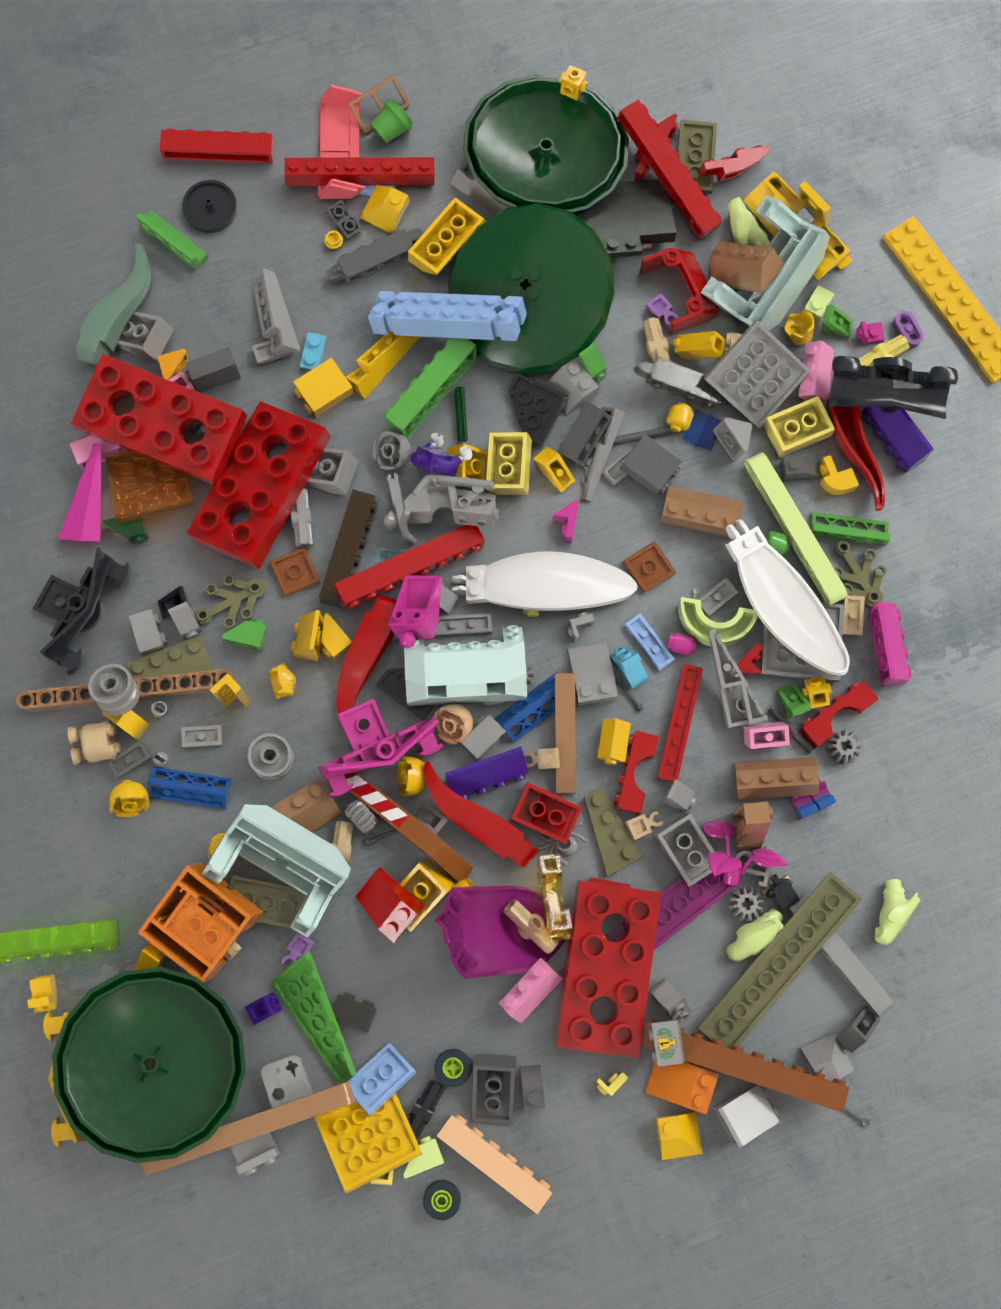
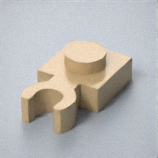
M559 748L537 749V753H525V756H531L533 759L532 763L527 764V767L538 765L539 769L560 768Z
M658 811L651 812L647 818L645 814H641L625 821L632 840L651 833L650 826L658 827L663 824L662 821L657 823L653 821V817L659 814Z

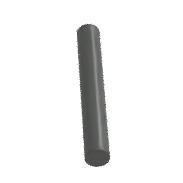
M666 426L616 436L614 444L639 440L644 434L649 437L670 434V427Z
M775 705L768 710L778 721H782L789 726V733L809 754L815 749Z

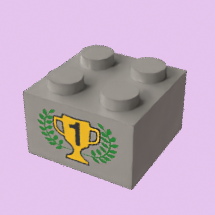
M679 1019L651 1023L652 1027L649 1028L650 1041L654 1040L655 1048L652 1049L653 1062H657L658 1066L684 1063L685 1057Z

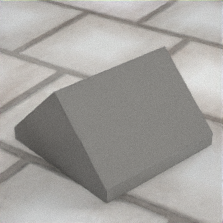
M726 417L713 430L733 462L748 450L752 424Z

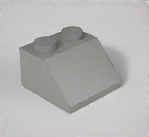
M577 358L561 367L545 384L568 396L562 408L566 416L597 396L599 388Z

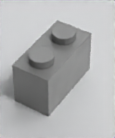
M152 609L129 616L136 643L142 656L165 649L164 643H167L164 632H160L159 625H161V620L158 613L155 614Z
M490 715L486 718L482 716L475 723L477 727L461 742V746L477 762L506 734V731Z

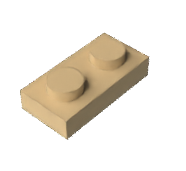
M847 595L845 598L843 635L862 636L865 596Z

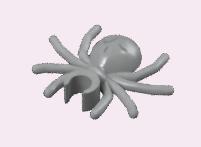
M582 822L575 823L574 828H575V827H578V826H581L583 823H582ZM572 832L567 844H563L538 833L537 836L550 843L538 846L536 849L543 850L552 846L548 853L546 864H550L551 855L555 849V854L559 861L567 866V862L562 859L558 850L564 855H573L577 850V842L571 836L580 838L585 843L587 840L582 835Z

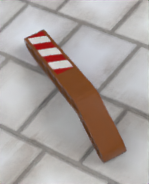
M357 771L344 774L347 783H353V787L348 791L350 794L429 856L455 881L459 882L465 879L474 869L446 842Z

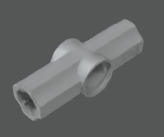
M303 488L291 511L297 548L313 546L312 514L309 508L307 489Z

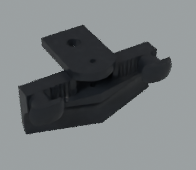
M836 356L832 362L829 407H880V411L884 413H895L899 408L946 419V403L950 385H956L958 372L955 368L945 366L932 367L930 373L912 371V363L898 357L873 359L870 366H862L860 360L856 357Z
M97 547L93 568L87 567L79 582L81 584L79 588L51 575L32 608L34 611L57 621L50 634L53 639L39 653L47 660L59 666L63 664L69 667L67 670L68 675L75 674L84 662L85 652L80 648L76 653L70 650L69 647L74 643L73 640H75L79 632L82 633L92 629L100 621L102 605L99 596L108 577L116 581L115 588H122L131 576V564L129 562L125 566L118 564L113 558L102 552L101 548ZM57 597H65V602L62 605L58 606L55 604Z

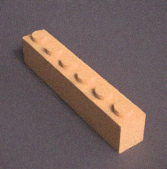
M459 1114L456 1117L451 1115L437 1134V1137L538 1214L552 1195V1191L549 1190L551 1186L543 1179L538 1181L532 1177L534 1172L525 1165L523 1168L516 1164L517 1159L507 1152L504 1155L500 1152L499 1149L501 1147L493 1140L487 1142L483 1139L484 1134L476 1127L471 1129L465 1125L468 1121Z

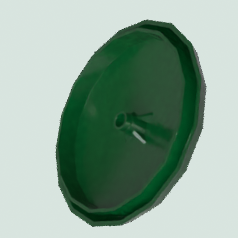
M536 74L506 81L483 96L465 125L463 151L472 176L496 202L509 208L539 203L572 213L587 210L614 190L627 168L629 138L617 119L619 113L596 90L586 87L585 91L581 92L578 99L575 100L560 93V77Z
M539 203L505 208L479 224L457 252L448 282L449 294L501 296V299H505L508 296L523 297L527 315L523 325H519L520 333L516 341L501 340V337H495V340L469 339L476 345V354L490 366L522 375L553 371L579 357V353L588 348L605 327L615 294L611 259L596 231L570 211ZM527 284H530L531 286H530V287H527V290H526V289H525L526 285H527Z
M163 967L123 971L90 989L65 1018L52 1055L54 1095L71 1129L100 1153L135 1163L174 1159L209 1140L234 1110L246 1072L243 1034L226 1001L197 977ZM146 1059H155V1068L151 1067L148 1070L146 1068L147 1064H145Z

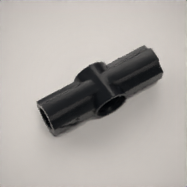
M431 1079L409 1114L408 1121L417 1140L425 1125L429 1123L436 1110L435 1107L445 1090V1087Z

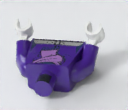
M433 433L431 435L432 443H428L425 447L418 446L416 452L411 454L410 461L414 466L430 473L456 476L457 468L462 463V460H470L472 458V451L468 446H463L459 449L461 455L454 456L439 448H435L443 446V435L438 437V433Z

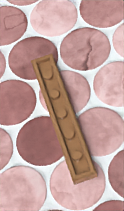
M555 673V748H559L560 768H556V793H576L575 673Z

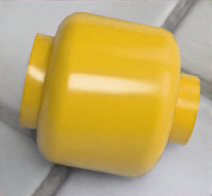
M677 403V405L671 406L666 423L673 432L680 433L681 431H686L690 427L694 413L689 405Z

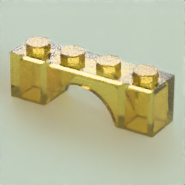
M559 854L539 856L536 868L549 941L570 939L573 927L570 911L566 908L563 897L562 868Z

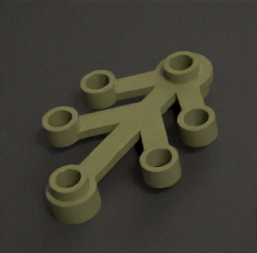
M839 541L834 547V552L838 557H844L853 574L844 572L840 567H835L834 570L840 572V576H838L840 579L860 584L864 590L854 589L851 584L846 583L844 587L850 589L847 595L865 596L864 602L869 607H873L877 602H882L883 594L880 591L882 577L887 572L886 568L883 565L877 566L873 572L875 578L872 587L868 582L871 564L876 558L875 550L867 549L865 551L861 571L850 553V544L847 541ZM840 546H846V551L841 550ZM867 553H872L873 558H869ZM877 569H881L883 574H878ZM871 594L876 595L877 600H872Z
M231 574L225 575L223 577L225 586L245 589L239 593L217 588L213 583L208 584L205 591L209 596H219L226 598V600L209 609H199L196 612V620L201 625H208L212 621V616L231 607L228 617L223 621L224 626L231 630L236 626L235 620L241 601L249 597L247 605L241 610V616L245 620L252 619L256 599L263 596L266 590L262 580L252 579L246 582L235 579ZM232 578V582L228 584L226 579ZM254 585L259 586V589L257 591L252 590V587ZM210 587L215 588L213 593L208 592ZM250 611L251 614L250 616L245 617L244 612ZM201 613H206V618L201 619ZM228 620L233 621L231 626L226 625Z

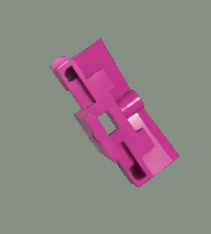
M371 699L337 714L352 752L319 766L318 769L323 780L327 779L332 791L326 795L328 797L341 796L353 787V783H347L344 774L367 768L393 765L417 742L421 748V752L416 754L419 757H427L439 751L443 746V742L438 744L433 734L434 726L439 722L435 717L428 718L390 735L375 700ZM361 719L368 722V728L365 731L358 727V722Z

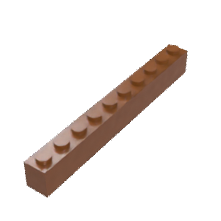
M652 1019V1022L648 1021L646 1023L641 1040V1047L650 1050L655 1048L654 1040L650 1041L649 1028L652 1027L651 1023L661 1022ZM680 1028L685 1061L843 1113L849 1091V1086L845 1085L846 1081L833 1078V1081L824 1079L825 1074L816 1071L809 1074L804 1072L805 1068L794 1064L790 1068L784 1066V1061L772 1058V1061L763 1059V1054L752 1051L750 1055L744 1053V1048L732 1045L729 1048L723 1046V1041L712 1038L710 1042L704 1040V1035L692 1032L689 1035L683 1033L684 1029Z

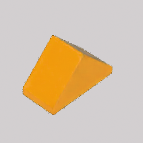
M180 349L157 356L163 378L170 380L183 370L186 365L185 363L190 358L187 350Z

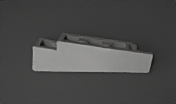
M468 162L458 169L451 181L452 186L495 214L505 208H509L496 202L475 180Z
M262 268L260 271L262 276L261 284L256 285L254 289L262 336L271 340V353L274 356L297 352L300 350L276 275L274 272Z

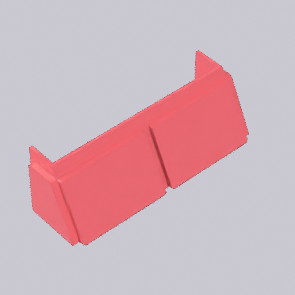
M331 84L320 98L318 157H359V123L347 104L363 93ZM360 100L359 102H357L356 104H354V107H355V109H356V111H357L358 114H359V103L361 102V100ZM331 179L326 186H318L319 199H352L355 195H359L365 186Z

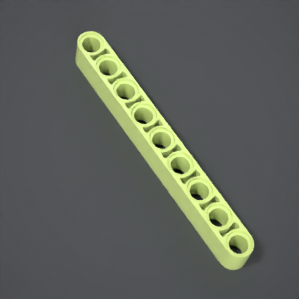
M761 452L746 459L744 465L782 531L790 541L791 546L825 603L830 606L846 598V588L767 456Z

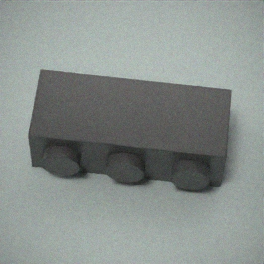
M586 402L576 421L571 425L567 436L561 442L557 452L583 467L612 417L600 408Z

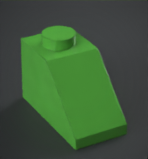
M593 343L579 353L578 360L592 379L598 383L605 378L607 366L596 344Z
M247 620L224 633L222 640L225 643L262 651L268 628L261 620Z

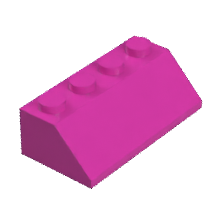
M877 602L869 610L881 685L884 687L905 684L911 678V669L906 663L908 652L906 647L903 646L904 631L900 628L899 623L901 620L900 610L897 609L896 604Z

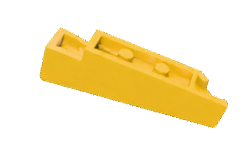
M389 332L388 335H384L356 360L360 367L347 375L346 379L363 399H366L421 336H402Z

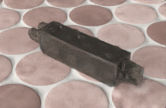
M662 358L657 359L653 363L643 360L634 367V372L646 378L645 383L650 384V387L654 389L666 390L670 395H679L684 397L686 401L700 403L702 407L712 409L716 406L732 407V404L704 379L706 376L704 374Z

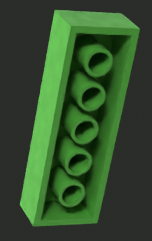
M448 338L443 350L439 349L436 352L434 360L423 367L422 374L411 381L410 388L406 392L403 391L398 396L397 403L394 406L391 405L386 410V429L400 433L408 439L476 360V345L469 339Z

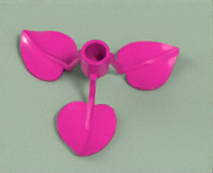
M719 820L703 823L702 829L707 835L716 838L724 837L726 839V854L713 852L708 856V864L713 875L717 876L724 873L723 881L726 884L738 885L741 874H745L751 861L766 867L788 866L787 861L780 854L773 850L762 848L755 849L752 853L753 856H750L742 867L739 859L730 856L729 836L736 835L735 827L728 822Z

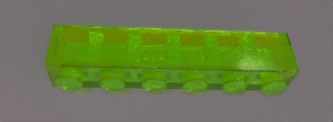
M106 920L0 933V963L12 962L14 957H20V960L33 959V955L40 954L41 958L53 957V953L61 952V955H72L74 950L90 953L94 952V948L102 947V951L114 950L115 946L120 945L119 921Z

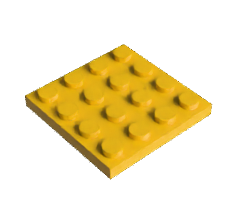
M396 1093L372 1116L356 1101L314 1117L346 1193L423 1155Z

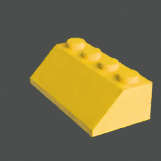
M455 197L409 249V262L422 272L438 275L459 251L474 229L483 223L484 218Z

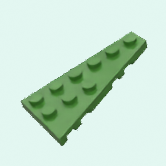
M309 951L270 983L338 1084H342L356 1074V1070Z

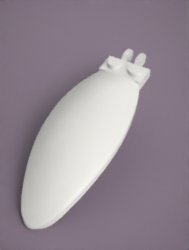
M738 519L735 522L737 530L733 525L729 524L726 527V531L733 541L725 546L734 561H737L745 593L764 625L784 646L804 661L826 673L839 676L845 675L850 664L849 654L830 616L809 585L786 559L767 544L768 542L758 526L749 531L742 519Z
M549 551L519 554L501 559L487 566H466V576L458 575L453 576L451 579V583L461 585L452 587L451 592L455 595H466L467 604L490 602L511 608L540 611L576 610L613 604L631 597L638 587L636 581L630 575L612 565L582 555Z

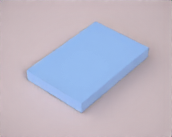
M389 1042L348 1081L350 1082L355 1100L372 1116L417 1072Z

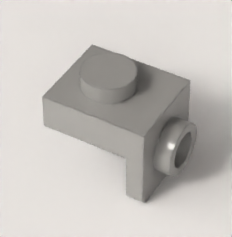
M587 612L576 615V618L569 621L567 631L569 637H573L574 642L579 641L578 629L594 624L593 614H587Z

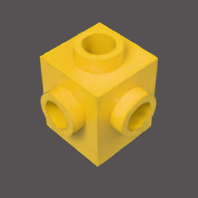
M570 65L567 71H563L559 80L561 82L560 93L577 100L581 92H584L587 87V72Z
M824 676L805 679V688H802V694L809 701L811 709L830 705L829 695H832L830 683H826Z

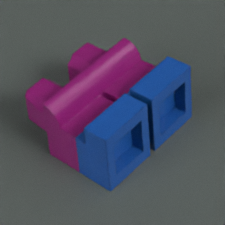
M819 779V795L792 796L789 798L799 820L836 803L834 796L827 789L825 781L821 782Z

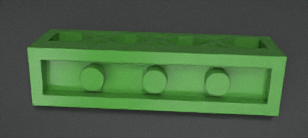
M152 210L146 216H143L140 212L137 214L136 218L142 229L195 270L208 258L206 252Z
M812 512L810 530L814 536L885 546L890 541L891 533H888L889 522ZM816 518L824 519L827 524L815 523ZM836 521H842L846 527L834 526L833 524ZM859 523L865 529L852 528V526ZM874 526L884 527L883 532L872 531L871 529Z

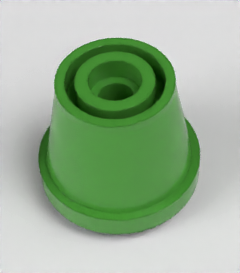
M388 99L384 102L383 108L370 123V126L381 140L387 144L404 132H409L412 129L411 124L413 122L395 100L390 101Z

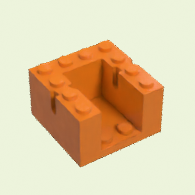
M199 862L187 865L137 933L189 974L205 983L217 976L228 961L224 958V955L241 932L251 929L264 911L236 889L230 891L227 888L229 884L223 879L218 885L201 875L205 865ZM202 904L205 908L213 913V916H211L199 905Z

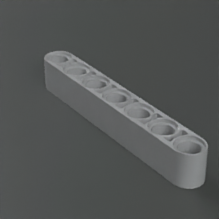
M800 895V901L787 908L791 916L807 899L804 895ZM834 932L821 947V952L866 1006L879 1018L894 1005L893 1000L838 934Z

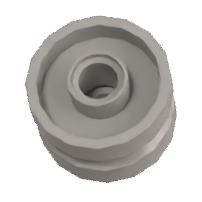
M120 664L104 665L90 677L88 684L89 693L100 709L106 714L114 716L126 714L137 704L140 696L139 686L129 671Z
M272 733L260 735L253 740L248 749L247 756L249 765L258 776L265 780L274 781L285 777L291 771L295 758L293 750L285 738ZM270 755H275L273 760H268Z

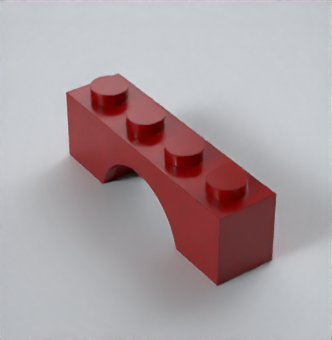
M856 681L847 688L849 692L843 696L841 693L832 700L834 702L829 708L824 706L817 712L819 716L814 720L810 717L802 723L804 727L800 732L815 749L834 735L832 719L836 712L852 710L861 714L879 699L865 681H862L860 684Z
M637 730L634 735H630L628 746L631 747L630 753L626 754L625 762H623L626 770L625 774L621 773L618 783L622 787L620 793L616 792L614 804H617L616 810L635 815L641 814L645 793L636 785L634 771L641 761L655 756L659 736Z

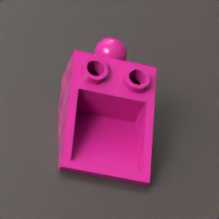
M405 575L388 624L396 637L400 638L402 647H413L416 639H433L439 620L441 576Z

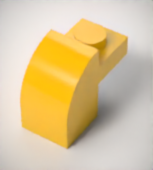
M831 455L822 459L819 469L822 476L825 475V477L821 480L820 485L827 493L840 496L854 492L859 484L852 468L837 472Z
M132 710L118 716L108 715L105 712L102 713V715L137 741L150 726Z
M43 975L29 980L32 997L27 1000L28 1008H34V1013L55 1010L57 1007L55 975Z

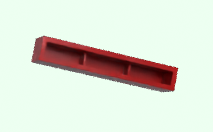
M169 128L161 130L159 150L163 159L273 163L274 139L273 134L267 132L250 133L248 131L231 132L228 130L215 132L212 130L195 131L193 129L176 130Z

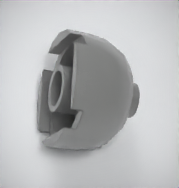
M382 432L381 436L375 439L373 444L374 460L378 461L381 465L379 467L385 470L402 468L407 464L411 456V445L408 439L397 432Z

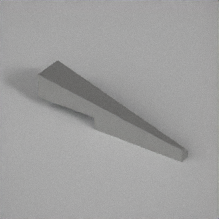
M597 404L592 405L605 411L612 419L583 465L585 467L584 477H582L584 495L581 496V499L587 501L592 500L625 414L624 411L619 409L602 407Z
M716 629L709 630L708 635L726 728L768 720L767 715L760 707L757 698H755L750 690L747 681L727 651Z

